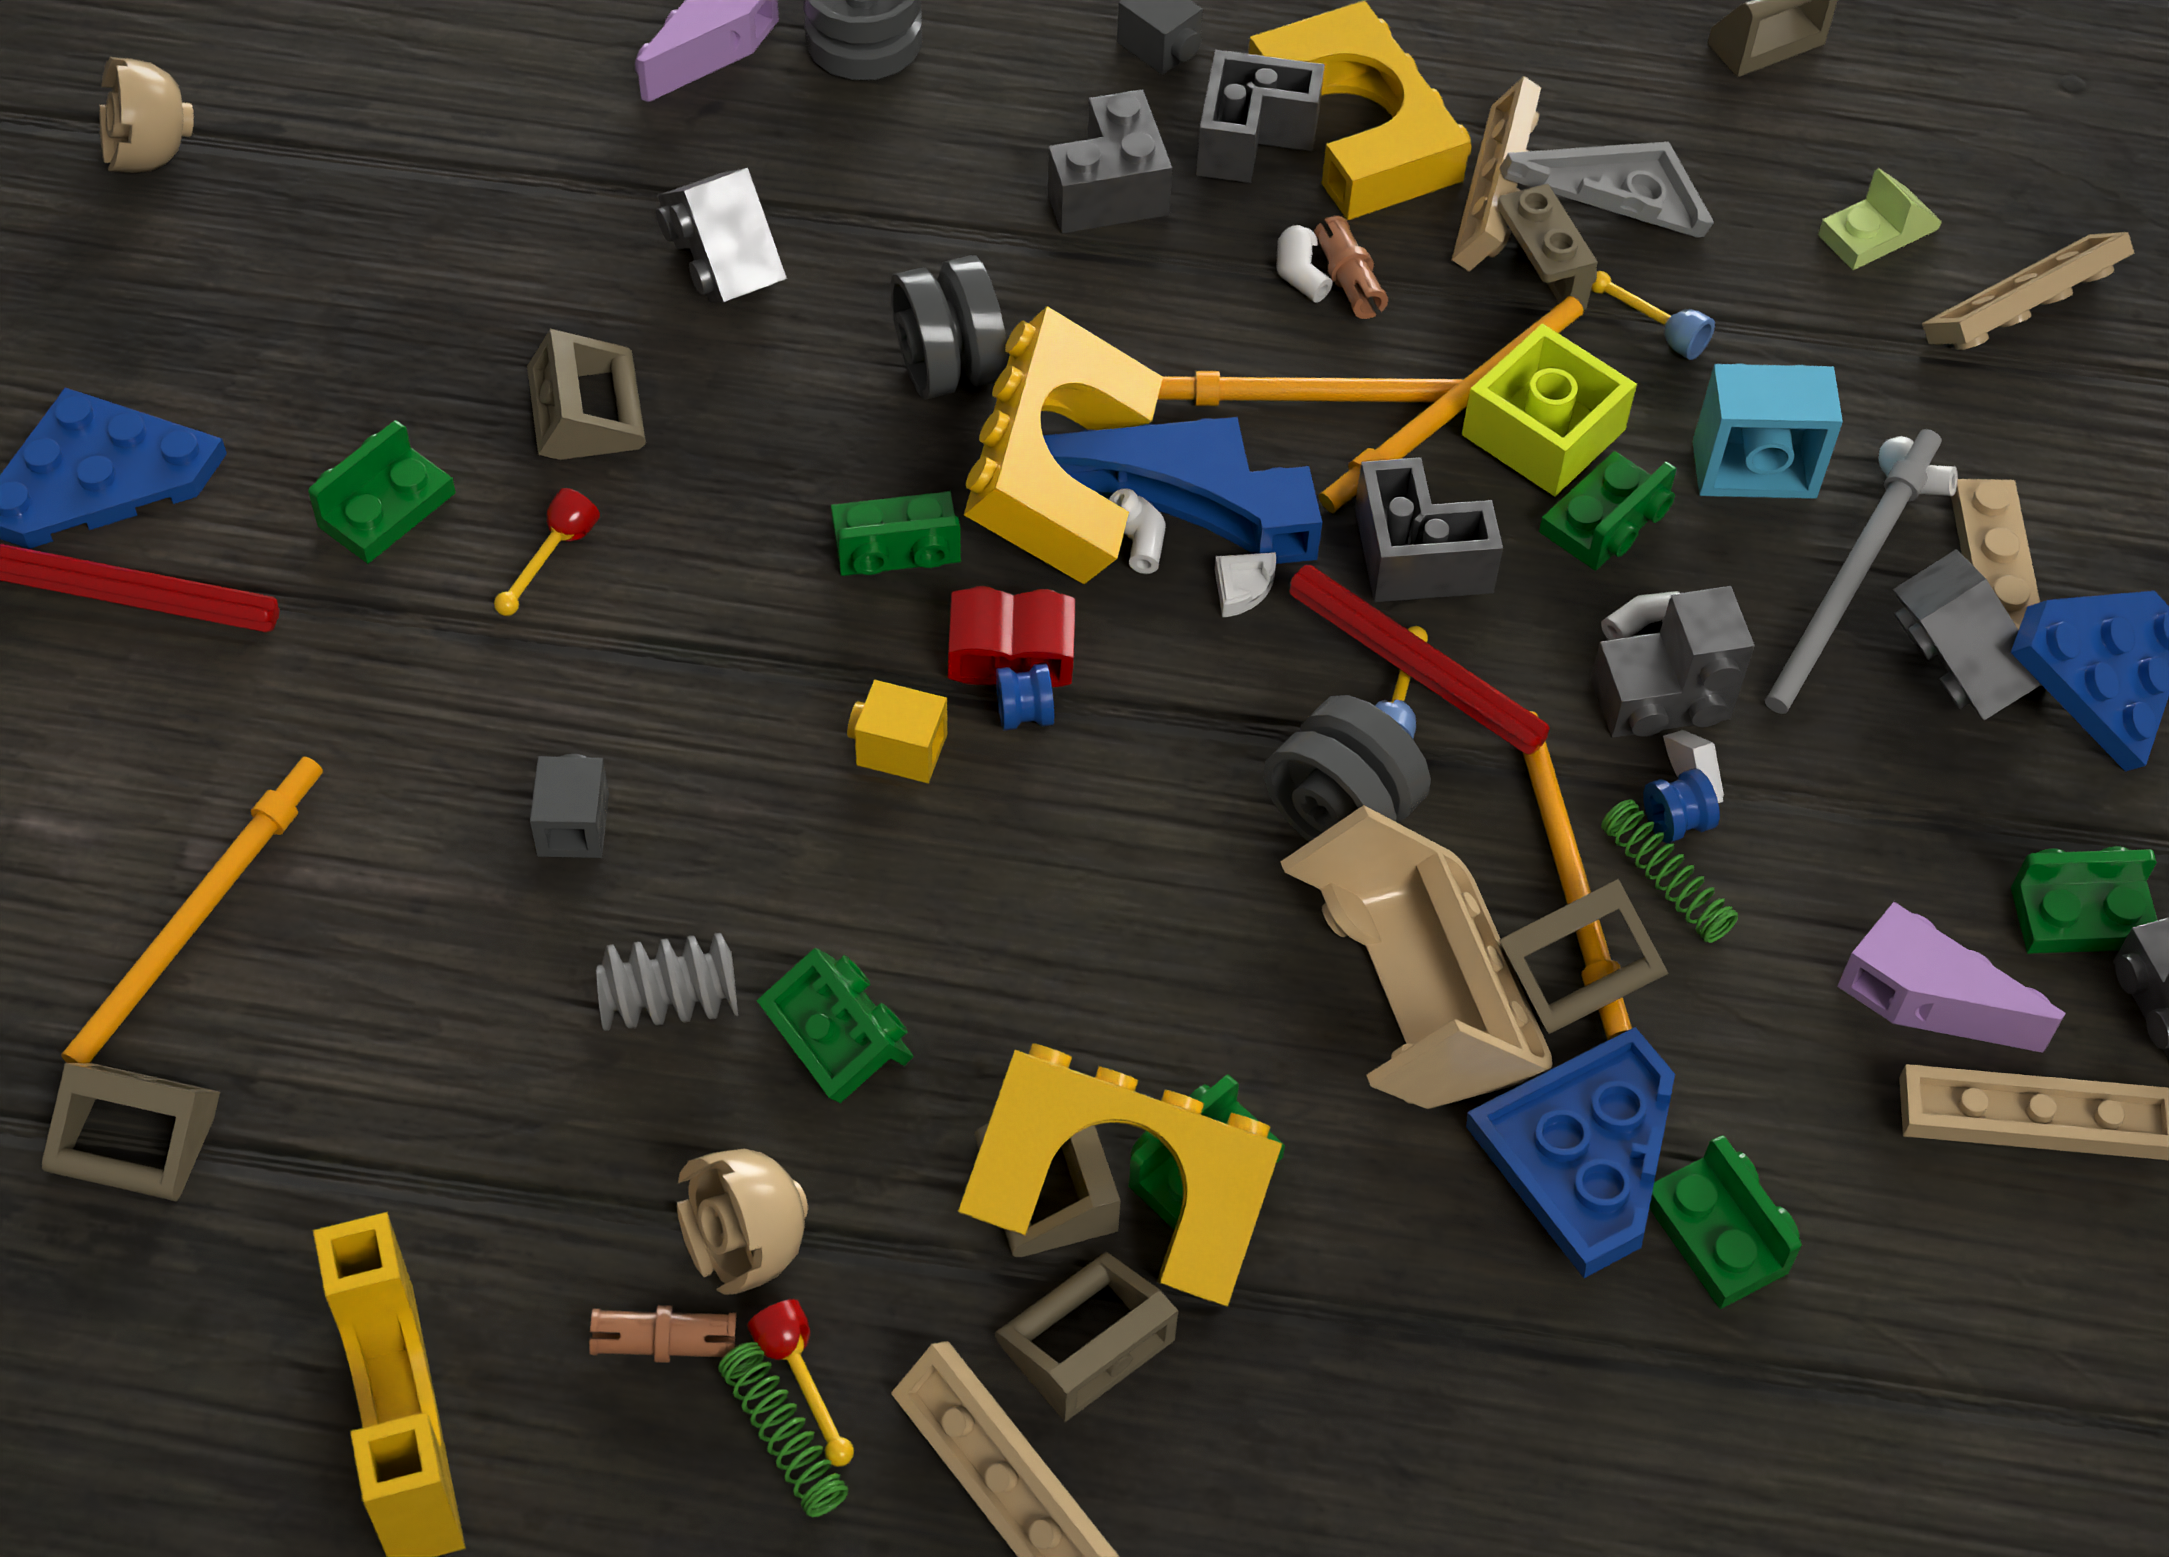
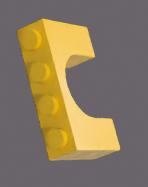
M1365 0L1250 37L1248 54L1325 64L1321 96L1334 93L1359 95L1378 103L1393 117L1390 121L1379 127L1326 144L1322 185L1347 221L1464 181L1467 158L1471 153V140L1467 130L1463 125L1456 123L1444 107L1443 100L1438 91L1429 87L1418 72L1412 56L1403 52L1392 37L1387 23L1376 16Z
M1047 306L1029 323L1021 321L1007 340L1005 351L1010 356L1006 368L998 377L992 391L993 397L997 398L994 412L989 416L980 432L979 441L984 444L981 457L971 469L966 480V488L971 491L964 516L1080 583L1086 584L1118 558L1129 511L1081 484L1060 467L1045 443L1041 429V411H1050L1066 416L1088 430L1137 427L1149 424L1153 419L1163 377Z
M1032 1043L1029 1054L1015 1050L958 1212L1025 1236L1051 1161L1056 1152L1069 1138L1083 1129L1103 1123H1123L1136 1126L1155 1136L1169 1150L1180 1171L1183 1186L1180 1215L1157 1283L1222 1306H1228L1282 1143L1267 1138L1270 1126L1235 1113L1230 1114L1227 1124L1201 1115L1204 1106L1203 1102L1173 1091L1164 1090L1161 1101L1134 1092L1138 1082L1137 1079L1108 1068L1098 1067L1095 1078L1069 1069L1071 1056L1039 1044Z
M385 1212L313 1230L325 1296L344 1344L363 1428L350 1432L363 1502L387 1557H436L465 1549L414 1291L388 1213Z

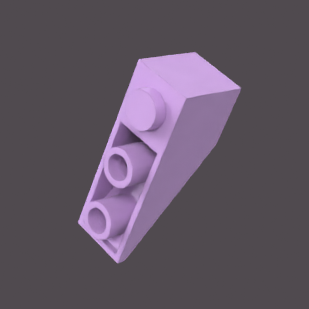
M685 0L678 10L675 9L668 15L663 28L650 43L644 44L638 52L635 71L639 76L641 100L650 102L752 54L779 21L777 0Z
M1895 902L1891 904L1852 952L1837 986L1893 1024L2042 1053L2049 1045L2066 1014L2051 1004L2039 991L2023 986L1994 967L1982 954L1966 949L1937 930L1925 917L1913 914Z

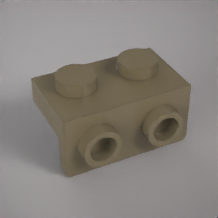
M1549 184L1500 196L1497 206L1498 210L1543 282L1547 283L1557 301L1560 303L1568 296H1573L1581 303L1583 310H1586L1592 284L1595 283L1597 278L1596 268L1598 262Z

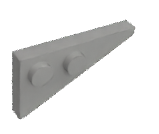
M1669 142L1514 152L1507 154L1499 168L1504 179L1530 187L1549 184L1556 195L1694 237H1704L1714 223Z

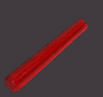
M0 544V581L262 632L274 630L279 619L280 608H278V601L272 596Z
M1304 565L1293 576L1289 591L1291 596L1523 753L1533 755L1546 741L1550 727L1545 721L1312 565Z

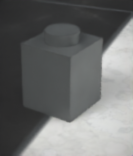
M1120 0L1118 5L1117 43L1163 75L1179 63L1190 60L1200 49L1203 9L1191 0Z
M566 754L560 757L538 756L530 817L537 857L602 858L609 800L603 758H590L580 754Z

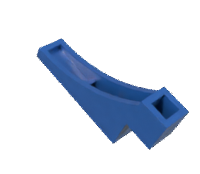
M1237 417L1205 418L1189 422L1158 425L1144 424L1137 427L1083 430L1074 433L1043 435L1051 455L1060 467L1072 478L1108 500L1113 493L1120 489H1131L1137 496L1147 500L1159 512L1167 513L1206 528L1252 554L1276 552V564L1311 561L1318 558L1322 519L1309 466L1294 468L1276 467L1264 471L1250 472Z

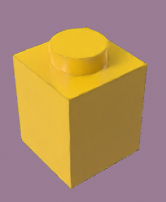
M874 680L865 703L860 701L855 703L848 723L847 736L848 738L855 739L856 765L929 784L948 734L947 698Z

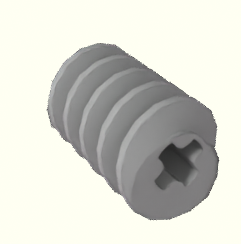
M721 933L714 934L709 953L703 954L695 936H688L683 954L680 957L676 956L668 939H661L656 958L652 960L649 959L642 943L634 942L629 961L625 963L622 962L614 944L607 945L602 965H597L598 1000L604 1031L610 1030L614 1013L618 1010L628 1028H636L641 1009L645 1007L655 1025H663L668 1006L672 1004L682 1022H690L695 1002L699 1001L709 1019H717L721 1001L726 998L734 1015L738 1016L732 951H730Z

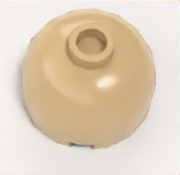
M109 58L105 65L101 87L113 88V90L108 94L107 104L100 105V140L104 163H110L108 170L111 172L127 173L149 172L166 165L178 152L181 137H190L192 135L194 120L192 104L182 103L178 84L170 74L152 63L127 58Z
M749 1149L712 1153L687 1162L680 1172L678 1183L690 1180L688 1188L689 1199L677 1202L678 1219L685 1245L703 1277L709 1276L714 1269L720 1280L725 1283L716 1290L724 1295L738 1294L761 1286L778 1277L798 1254L804 1233V1219L807 1216L808 1204L800 1184L793 1180L786 1170L774 1159L761 1152Z

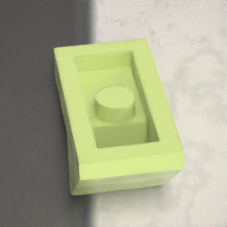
M1877 169L1874 172L1866 199L1823 219L1818 236L1852 270H1855L1938 230L1942 221L1906 186L1881 169Z

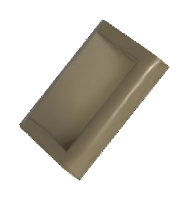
M1751 0L1741 4L1711 28L1708 45L1737 77L1824 45L1838 0Z
M550 329L527 366L538 455L563 460L642 448L646 440L632 351L624 346ZM612 372L619 422L583 414L578 376Z
M1619 879L1499 939L1548 1034L1669 974ZM1619 910L1644 957L1548 1004L1525 957Z
M65 1063L42 1159V1169L49 1173L177 1201L183 1192L214 1120L220 1092L94 1063ZM96 1099L176 1117L164 1170L73 1149Z
M989 1123L980 1127L974 1133L979 1150ZM1095 1125L1076 1133L1061 1146L1079 1201L1034 1225L1030 1221L1025 1236L1004 1229L1013 1256L1024 1257L1118 1232L1121 1200Z
M1104 1252L998 1329L994 1334L1006 1354L1062 1420L1066 1422L1175 1341L1178 1310L1161 1290L1111 1254ZM1107 1285L1131 1310V1312L1060 1364L1031 1342Z

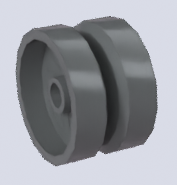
M803 0L806 48L814 62L833 75L851 80H876L890 76L911 64L922 47L921 0Z
M969 255L942 262L937 280L927 268L923 267L892 274L890 301L896 334L907 371L921 398L931 399L954 393L961 375L971 386L978 387L996 382L1008 363V353L1005 351L1007 343L1006 333L992 282L976 255Z
M1350 695L1330 696L1301 724L1300 732H1295L1265 761L1263 775L1269 796L1283 818L1309 842L1363 805L1400 823L1428 796L1431 784L1426 759L1413 738L1391 716L1370 702Z

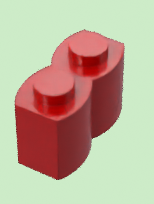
M976 586L952 592L948 678L967 684L992 685L996 684V668L1010 667L1015 672L1029 671L1034 664L1047 663L1052 687L1072 684L1075 598L1049 589H1038L1032 592L1011 595L991 587Z

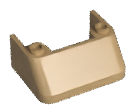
M1363 805L1280 861L1285 873L1321 890L1326 902L1322 905L1323 915L1328 925L1340 937L1348 935L1353 940L1366 945L1406 1044L1393 1051L1392 1059L1366 1075L1371 1087L1403 1099L1407 1103L1430 1109L1524 1084L1552 1068L1553 1061L1548 1045L1511 961L1499 940L1500 936L1478 886L1467 867L1453 852Z

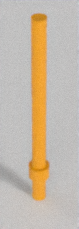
M1573 296L1565 298L1377 449L1367 448L1349 462V471L1319 494L1318 497L1322 506L1330 513L1336 512L1357 495L1361 462L1402 459L1465 409L1468 403L1470 388L1543 323L1559 334L1583 314L1584 310L1581 303Z
M1195 371L1194 377L1162 376L1163 379L1157 400H1194L1195 406H1219V400L1436 402L1463 379L1220 377L1219 371Z
M1530 711L1538 717V714L1536 712ZM1545 741L1533 755L1525 753L1523 755L1568 905L1591 893ZM1600 920L1576 931L1586 966L1581 974L1584 986L1621 968L1617 961L1611 960ZM1623 997L1598 1009L1607 1040L1632 1029Z
M302 757L275 791L267 790L250 811L253 819L61 1054L67 1063H90L273 834H283L298 815L296 806L323 773V769L317 762L309 757Z

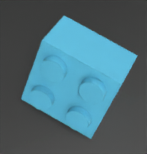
M1741 363L1714 364L1692 441L1699 496L1817 499L1843 423L1834 367L1747 365Z

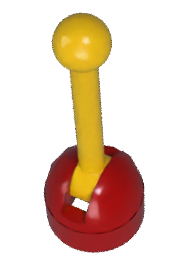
M562 488L550 502L547 509V524L551 534L509 591L502 592L496 596L494 607L500 615L510 616L518 610V598L561 540L567 542L581 540L592 530L600 518V513L587 497L573 489Z
M796 1299L784 1300L773 1304L757 1313L748 1322L749 1332L754 1342H757L761 1350L764 1351V1356L775 1360L782 1359L788 1361L827 1442L825 1447L826 1459L832 1460L831 1464L834 1466H845L853 1458V1446L849 1440L840 1437L801 1357V1353L808 1345L810 1336L808 1319L799 1301Z

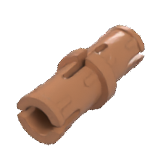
M1341 216L1326 218L1325 220L1333 236L1329 237L1321 223L1317 225L1314 233L1317 237L1318 245L1321 246L1329 261L1328 273L1332 281L1338 287L1344 289L1355 315L1362 319L1373 318L1377 315L1368 300L1370 297L1373 298L1381 312L1388 304V297L1372 272L1374 262L1366 249L1358 246L1345 218Z
M663 1305L657 1306V1312L601 1311L600 1309H592L590 1332L593 1333L592 1338H590V1355H598V1353L654 1355L655 1362L669 1363L670 1355L724 1357L735 1348L736 1313H729V1315L672 1313V1306Z

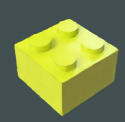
M1542 323L1470 388L1462 436L1556 497L1626 430L1637 384Z

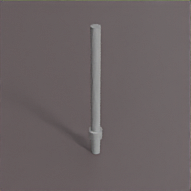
M1928 429L1921 430L1905 459L1898 460L1892 467L1884 481L1886 492L1765 699V704L1772 711L1780 714L1788 712L1907 502L1916 500L1928 479L1926 469L1942 443L1941 437L1936 432Z

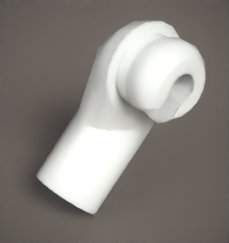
M1293 225L1284 230L1278 239L1277 272L1280 277L1317 303L1329 293L1333 281L1311 264L1312 246H1317L1315 233L1309 228Z
M1900 436L1890 438L1883 443L1878 458L1880 467L1886 476H1888L1898 460L1905 459L1914 443L1911 439ZM1928 465L1926 469L1928 479L1919 494L1953 496L1956 491L1958 478L1956 467Z
M1128 488L1120 489L1113 493L1109 500L1129 511L1124 534L1133 542L1129 565L1139 573H1153L1159 566L1166 529L1165 520L1154 506L1143 497L1137 496L1133 490Z
M1674 591L1636 596L1602 621L1601 626L1604 635L1608 640L1628 638L1635 635L1648 624L1660 620L1663 621L1670 596L1680 594V592Z

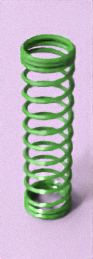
M1631 799L1618 803L1605 815L1601 824L1602 830L1608 836H1616V845L1626 847L1625 854L1627 857H1636V867L1646 868V878L1656 879V889L1666 890V900L1676 901L1675 909L1677 912H1686L1685 920L1687 923H1697L1696 932L1700 934L1704 942L1712 943L1728 933L1737 922L1738 913L1730 906L1723 907L1725 898L1715 900L1704 910L1698 919L1691 920L1689 917L1692 910L1709 900L1714 894V887H1708L1702 891L1688 908L1682 909L1679 906L1682 899L1694 893L1703 884L1704 876H1698L1688 883L1678 897H1670V890L1684 882L1693 873L1694 865H1688L1680 870L1668 886H1660V879L1674 871L1683 862L1684 854H1678L1670 859L1658 875H1650V868L1664 860L1673 851L1674 843H1668L1661 847L1652 856L1648 864L1641 865L1639 863L1642 855L1647 854L1659 845L1664 838V832H1658L1650 837L1642 845L1638 853H1630V846L1642 840L1652 831L1654 821L1646 822L1640 826L1627 843L1620 842V835L1634 828L1644 817V811H1639V806ZM1638 816V818L1634 822L1627 826L1635 817ZM1708 919L1700 930L1702 921Z
M757 1342L741 1344L733 1348L721 1359L718 1366L719 1372L725 1378L728 1385L735 1386L733 1391L734 1397L743 1400L742 1410L752 1414L750 1422L754 1427L760 1428L759 1438L769 1442L767 1447L768 1453L778 1456L776 1465L778 1468L786 1470L785 1481L795 1484L794 1496L803 1498L801 1507L804 1508L806 1515L817 1517L828 1513L846 1498L848 1487L844 1481L840 1480L839 1474H831L816 1483L806 1494L799 1493L798 1488L800 1484L821 1476L830 1468L832 1460L825 1459L817 1462L808 1468L798 1480L790 1478L791 1470L805 1466L815 1460L822 1453L823 1446L815 1445L806 1449L788 1466L781 1464L782 1456L796 1452L810 1443L814 1437V1432H803L790 1440L781 1451L773 1450V1443L799 1431L805 1424V1418L797 1417L788 1421L771 1438L764 1436L765 1428L779 1424L793 1415L797 1404H785L768 1416L763 1424L756 1422V1414L766 1412L781 1404L787 1398L788 1390L780 1389L771 1393L754 1410L747 1408L748 1400L758 1398L770 1392L777 1386L780 1377L775 1375L769 1376L753 1386L746 1396L740 1395L738 1392L739 1386L757 1381L767 1374L771 1368L770 1362H762L764 1351L761 1350ZM766 1366L759 1374L745 1380L750 1374ZM740 1377L737 1382H733L730 1380ZM775 1380L767 1388L753 1394L757 1389L762 1387L764 1384ZM783 1394L775 1402L763 1407L767 1402H769L774 1397ZM791 1408L785 1415L773 1420L781 1412ZM800 1422L797 1426H795V1427H794L793 1429H791L790 1431H788V1432H786V1433H784V1434H781L783 1431H785V1430H786L787 1428H789L790 1426H792V1425H794V1424ZM808 1436V1438L805 1439L803 1442L796 1445L795 1447L790 1448L796 1442ZM813 1451H816L813 1455H811V1456L808 1457L807 1459H805V1460L799 1462L801 1459H803V1458H804L805 1456H807L808 1454L812 1453ZM825 1465L822 1469H820V1470L817 1471L816 1473H814V1474L808 1476L810 1473H812V1472H813L814 1470H816L817 1468H819V1467ZM833 1493L832 1495H830V1496L827 1497L826 1499L820 1501L821 1499H823V1498L826 1497L827 1495Z

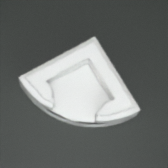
M1276 552L1216 556L1215 574L1222 617L1244 613L1258 605L1267 596L1275 577Z
M1684 730L1663 736L1670 762L1677 777L1684 771L1693 768L1700 769L1713 785L1718 803L1723 802L1724 793L1715 744Z

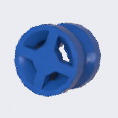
M1047 663L1034 664L1029 671L1015 672L1010 667L996 668L997 701L1003 731L1015 730L1021 722L1034 721L1041 727L1054 724L1053 691Z
M1693 768L1679 774L1677 781L1669 783L1666 780L1659 779L1645 785L1643 791L1645 812L1648 821H1654V833L1664 832L1662 842L1668 844L1680 840L1684 837L1685 832L1690 829L1705 832L1718 826L1720 820L1718 799L1713 785L1700 769Z

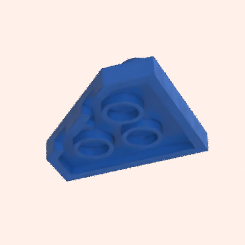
M64 388L0 474V539L31 549L53 542L52 533L87 523L89 530L137 516L135 508L168 497H171L173 504L195 498L227 455L223 439Z
M2155 591L2052 599L2028 606L2010 653L2124 771L2146 766L2169 698V606Z
M1636 1027L1467 1113L1466 1128L1583 1278L1642 1247L1675 1073Z

